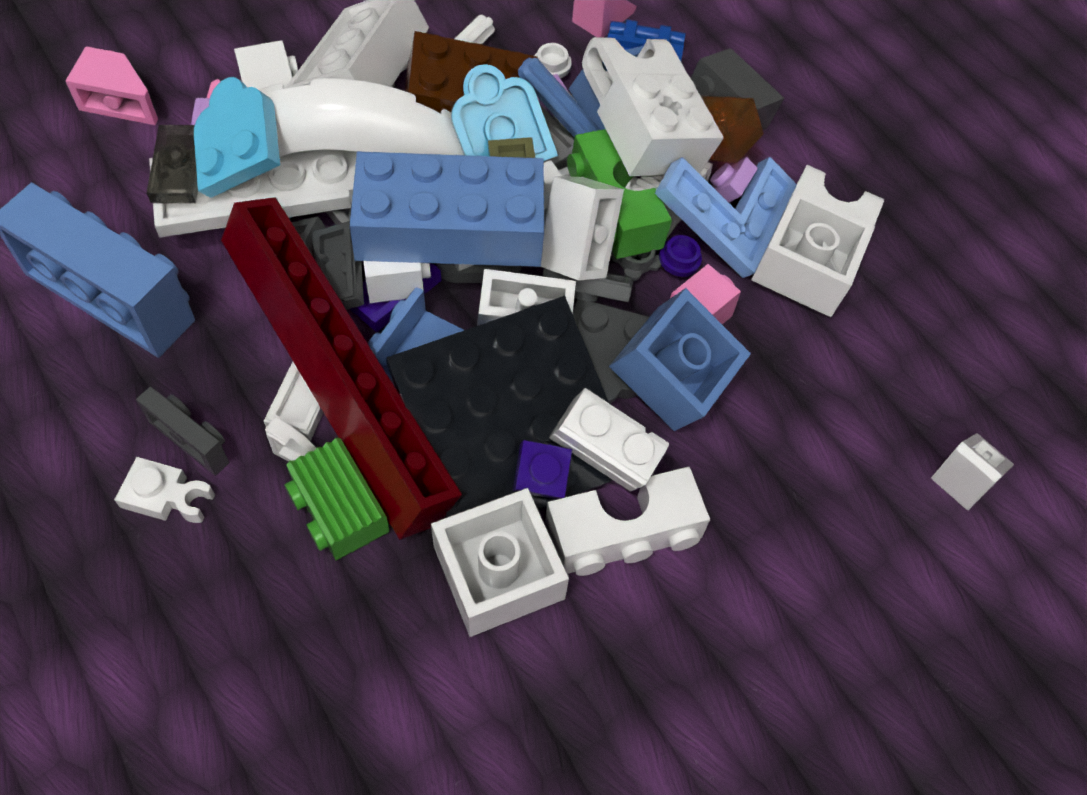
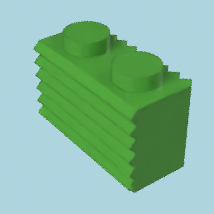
M335 438L332 442H326L323 447H317L314 451H308L305 456H299L296 460L287 463L286 466L292 481L284 484L297 511L304 507L309 511L313 521L307 523L306 526L319 551L328 547L334 559L338 560L390 532L385 513L341 438Z

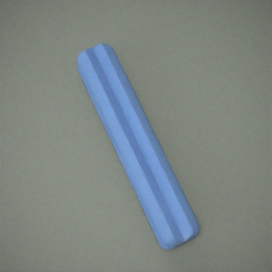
M529 57L523 61V64L518 68V76L532 85L537 97L574 138L577 134L600 130L538 58L532 59Z

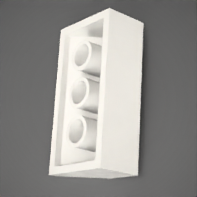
M366 0L345 8L286 88L310 85L311 80L315 78L360 80L394 88V82L399 74L408 66L407 62L410 56L414 31L426 33L429 29L414 0Z

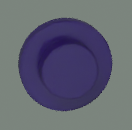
M677 235L665 242L664 248L660 249L659 260L661 266L675 276L686 277L693 275L697 272L702 262L699 244L689 236Z

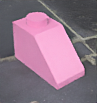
M86 46L65 80L78 110L156 125L158 117L148 90L125 54Z

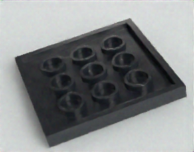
M565 296L386 357L387 367L405 407L415 418L462 493L451 510L446 512V518L515 493L512 491L520 443L526 440L562 447L549 437L573 399L584 388L608 402ZM572 453L565 497L581 494L614 480ZM531 495L538 510L547 507V502L556 500Z

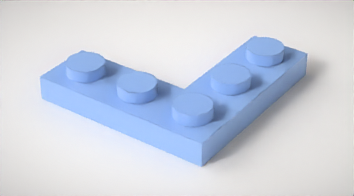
M681 157L671 163L655 194L742 278L754 274L797 184L771 157H768L758 163L757 171L743 192L736 208H734Z

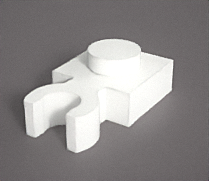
M136 457L114 500L120 508L164 521L167 520L173 508L179 510L185 520L192 523H201L204 519L201 510L189 505L197 497L213 500L215 494L211 486L203 481L195 480L185 483L187 477L182 469Z

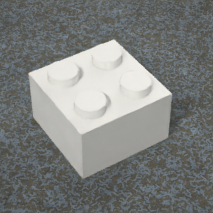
M528 488L431 523L434 549L470 637L565 600L569 578Z

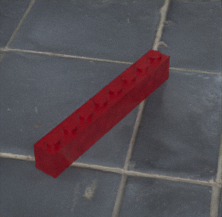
M276 197L234 202L221 241L338 438H341L397 537L401 540L431 528V523L445 518L446 512L451 510L462 493L415 418L405 407L398 391Z

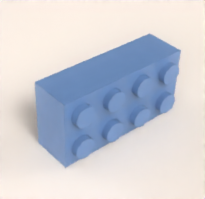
M357 151L350 216V233L354 260L541 267L544 240V158Z
M31 182L0 209V236L25 275L159 358L195 321L188 303L190 297L181 287L177 277L179 271L172 261L162 254L158 253L154 256L145 251L129 234L125 232L117 234L110 230L94 213L89 211L82 213L75 209L57 191L49 193Z

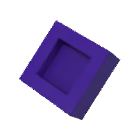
M523 440L520 443L512 492L528 488L530 494L556 500L565 498L572 449Z

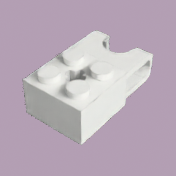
M593 37L590 40L582 60L584 74L600 103L597 113L629 176L665 175L671 163L681 157L700 173L724 137L672 45L665 39H647L641 52L635 57L625 51L615 38ZM602 61H603V63H604V65H605L607 71H605V70L603 69Z
M806 165L751 280L832 317L852 286L874 231V225L884 199L864 191V194L858 201L848 203L837 200L824 187L826 173Z

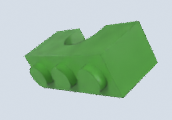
M606 129L575 135L572 154H569L567 157L570 176L585 177L624 189L612 247L615 259L663 249L672 219L662 200L655 194L656 189L634 191L624 188L633 176H629Z

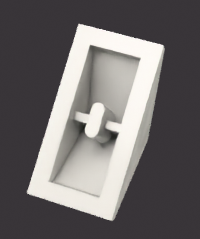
M976 433L958 445L931 479L966 510H969L1014 464Z

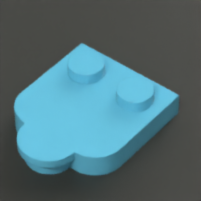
M487 64L478 65L467 73L463 82L464 96L455 102L451 110V122L464 155L489 156L488 140L532 137L535 158H544L545 161L558 156L536 92L529 82L518 77L505 79V76L498 68Z
M235 77L226 78L218 83L210 96L209 107L202 111L194 126L198 192L212 198L280 166L275 107L272 99L257 88L246 87L242 81Z

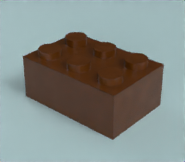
M414 31L407 66L405 91L414 94L417 103L441 113L442 109L451 112L455 102L464 96L463 82L467 73L472 68L483 64L492 65L503 73L505 79L512 77L520 78L517 71L523 64V61L529 57L532 59L538 57Z

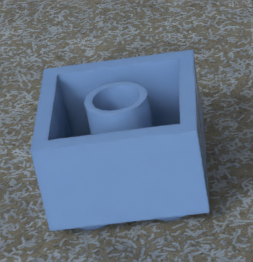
M685 288L657 307L609 367L673 431H676L705 417L751 353Z

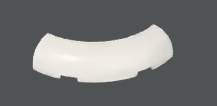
M315 78L311 80L310 85L284 88L283 83L259 89L270 97L274 103L279 156L309 150L464 155L451 122V112L442 109L441 113L417 103L415 95L406 91L367 81L342 78Z

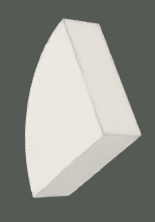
M274 417L265 429L273 454L287 461L296 460L299 456H305L308 451L316 449L304 435L277 417Z

